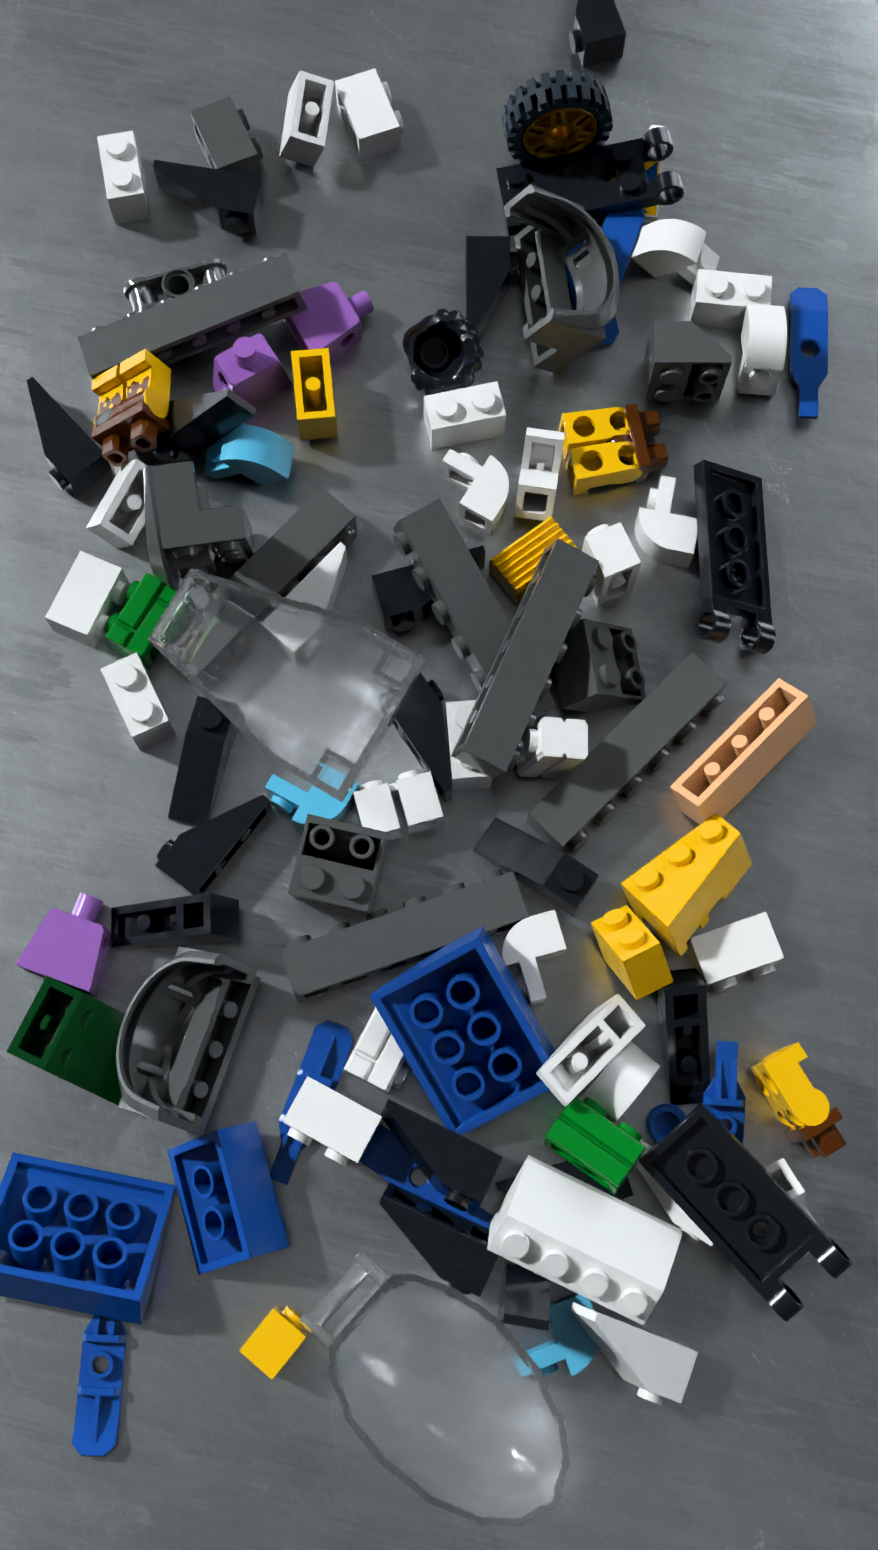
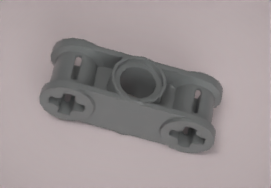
M214 258L199 264L172 269L168 272L135 278L123 287L124 296L130 300L133 312H141L157 305L163 299L180 296L175 294L177 292L187 293L198 285L209 284L226 277L227 266L223 260Z

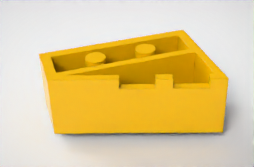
M715 813L624 880L621 885L634 914L674 952L682 957L688 949L686 942L698 927L701 929L705 927L710 920L709 912L719 899L724 901L752 863L741 833Z

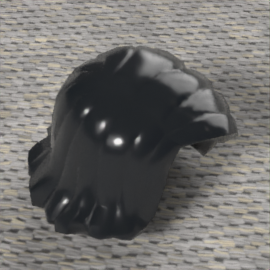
M439 309L435 314L426 316L419 323L409 328L404 334L402 344L404 352L408 357L409 367L411 368V382L415 384L417 390H424L426 396L466 388L474 382V372L482 369L480 358L484 356V350L479 345L481 337L474 330L475 324L468 318H464L460 311L453 310L448 312L446 309Z

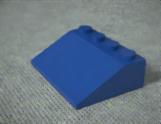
M484 926L449 943L369 995L447 1129L463 1135L550 1090L537 1076L536 1072L554 1053L555 1049Z
M12 1153L0 1184V1296L141 1325L153 1289L176 1185Z

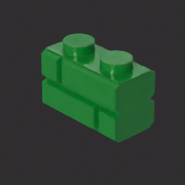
M145 573L140 582L134 581L130 585L125 595L127 603L120 613L115 612L109 617L104 632L107 633L105 639L110 648L125 657L137 652L143 666L150 669L161 651L160 646L171 636L190 605L186 594L179 589L173 591L158 578Z
M575 1097L564 1108L561 1115L547 1132L544 1138V1145L615 1195L644 1153L646 1146L640 1142L642 1136L633 1127L624 1122L617 1126L605 1118L606 1110L593 1099L586 1097L581 1101Z

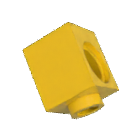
M276 1306L239 1351L273 1380L308 1337L309 1334L303 1329L307 1322L289 1306L283 1311Z

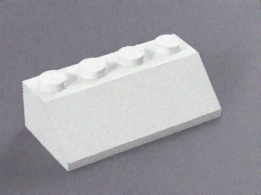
M528 1155L490 1222L487 1250L644 1325L664 1292L682 1237V1230Z

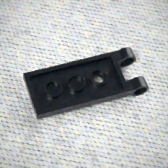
M656 127L648 130L639 139L497 168L503 208L504 205L530 184L584 206L585 211L593 219L607 216L610 213H622L656 205H672L684 196L680 174L675 171H665L658 174L652 182H648L644 162L663 161L673 153L674 148L670 132L664 127ZM615 176V179L612 181H605L603 180V177ZM506 218L509 236L517 235L528 226Z
M703 459L694 465L702 612L699 614L695 624L696 635L703 640L715 643L723 642L728 637L731 629V619L728 614L747 619V623L740 634L742 648L747 651L766 654L775 643L776 632L772 626L762 478Z
M703 1102L639 1160L642 1167L786 1322L803 1309L804 1305L791 1287L779 1278L805 1254L810 1252L835 1279L853 1264L844 1250L831 1237L825 1234ZM757 1222H765L770 1226V1232L767 1236L760 1237L754 1233L753 1227Z

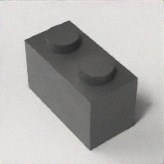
M230 96L190 111L195 135L212 169L261 176L259 160L263 159V153L256 137L250 139L247 133L250 130L247 117L243 109H236Z

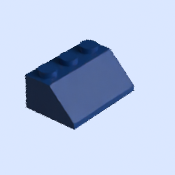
M256 1121L218 1129L167 1150L198 1275L289 1247L285 1225L280 1214L274 1184L270 1176L263 1150V1142L260 1138Z

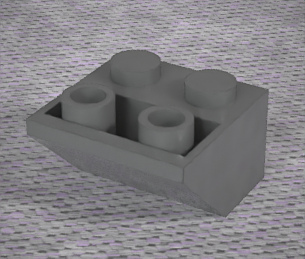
M653 321L644 357L645 398L656 399L661 402H670L675 399H694L698 402H707L719 399L732 364V356L692 321Z
M581 619L572 631H568L563 642L567 644V650L560 663L556 666L554 665L562 709L592 712L639 704L646 697L644 689L645 680L640 671L636 652L637 643L631 628Z
M307 814L288 894L296 898L364 914L371 913L381 874L387 832Z

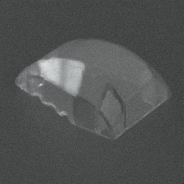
M194 569L189 570L148 638L270 761L340 802L344 800L365 770L404 704L426 661V658L354 616L322 609L320 606L298 602L269 591L257 590L244 586L241 583Z

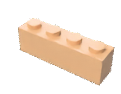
M778 678L670 786L681 812L699 825L715 813L724 818L817 724L809 696Z

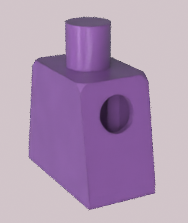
M333 281L303 290L308 309L283 319L301 350L329 348L330 363L360 342L362 339V329L359 318L374 311L372 301L365 290L347 298L339 284Z
M257 333L250 338H238L234 342L233 347L214 358V392L230 389L252 406H256L292 386L291 380L262 333Z
M80 893L72 914L51 908L19 957L16 965L32 974L43 978L47 975L76 990L97 997L111 940V932L105 926L95 923L103 901Z

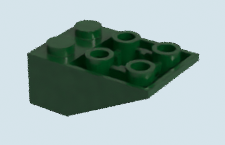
M46 975L6 1052L119 1105L122 1094L117 1073L116 1048L125 1013ZM137 1068L139 1073L146 1075L147 1071Z

